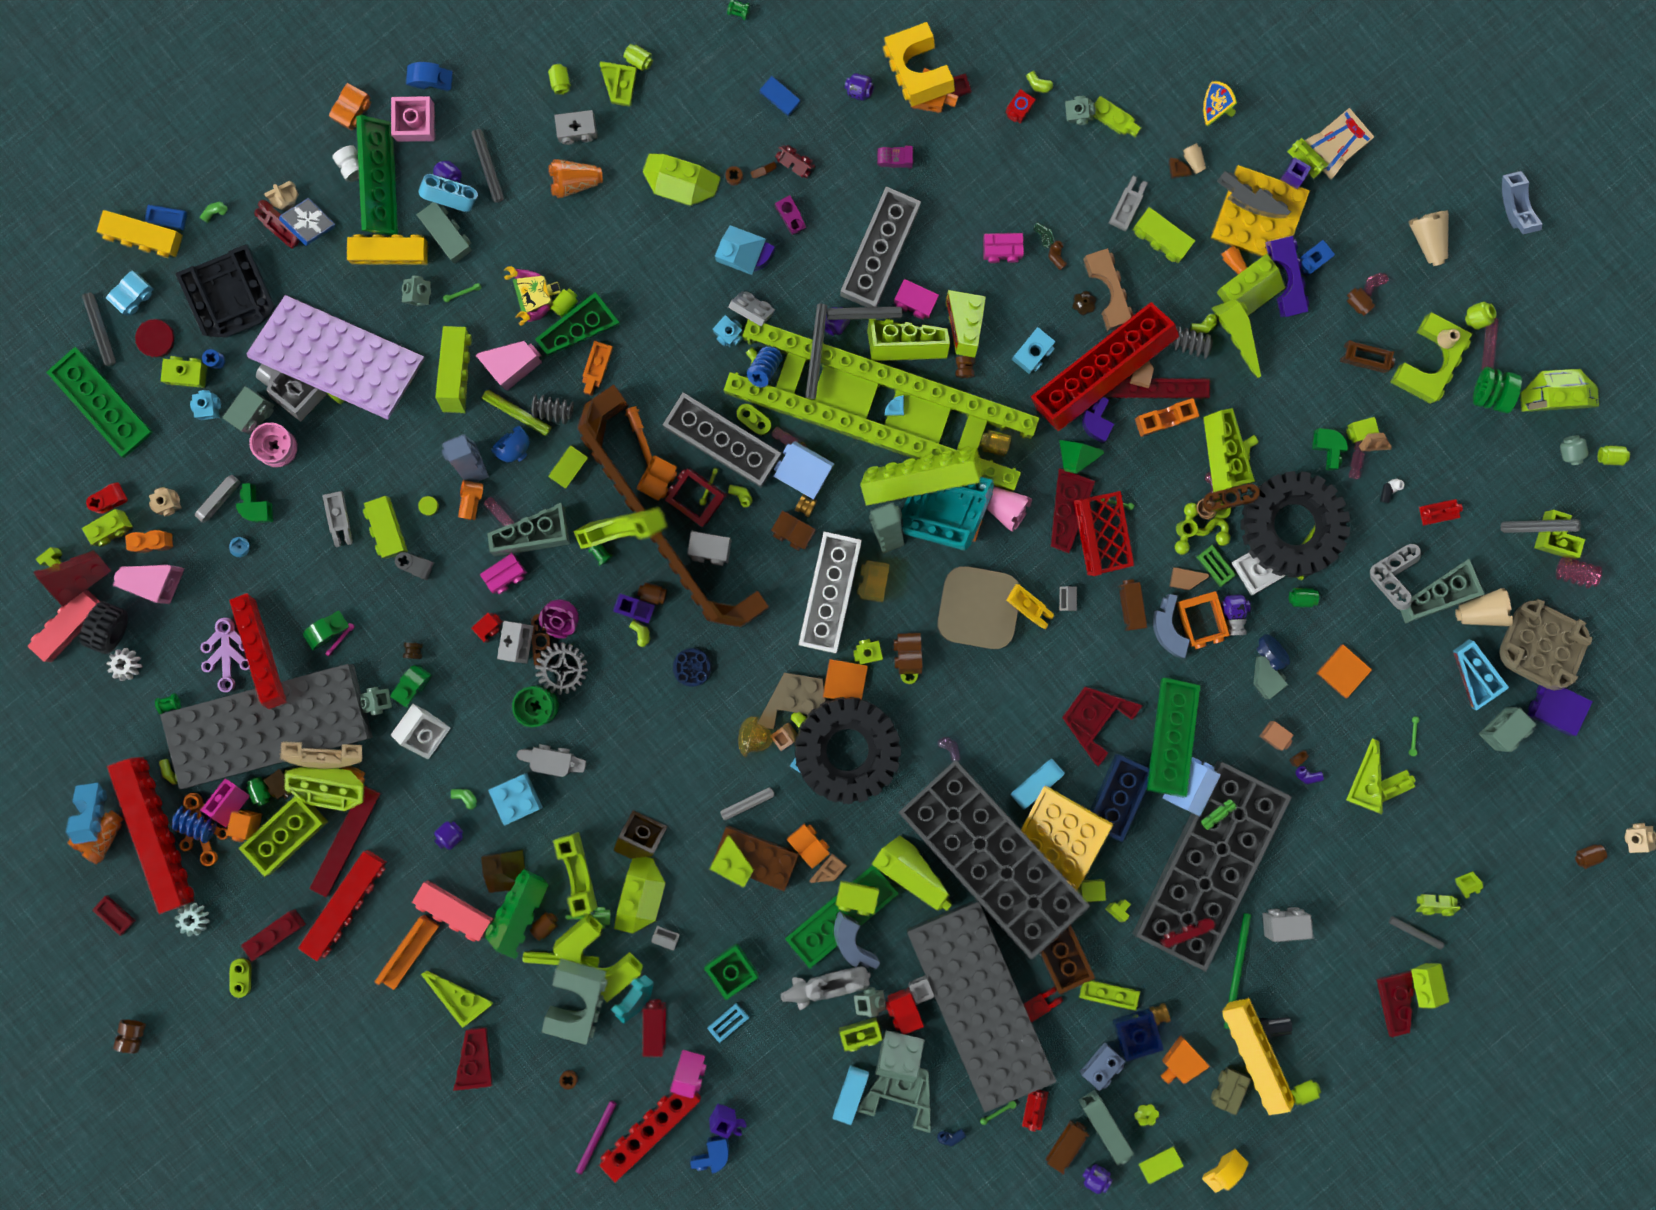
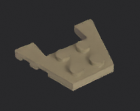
M784 673L761 715L757 727L774 729L777 710L801 712L808 715L813 709L820 707V704L826 702L825 697H823L822 679Z

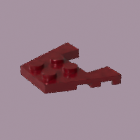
M1083 687L1062 716V719L1094 764L1099 767L1108 752L1093 742L1095 736L1115 709L1133 720L1142 705Z

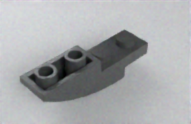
M1224 171L1217 180L1218 183L1231 192L1227 199L1244 210L1271 218H1285L1291 212L1285 203L1276 201L1268 190L1260 188L1256 193H1253V189L1249 185L1240 183L1237 180L1238 178L1231 172L1227 173Z

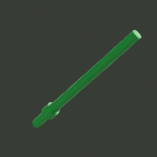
M1248 913L1243 914L1228 1002L1237 1001L1252 915ZM1225 1021L1224 1028L1230 1029L1228 1023Z

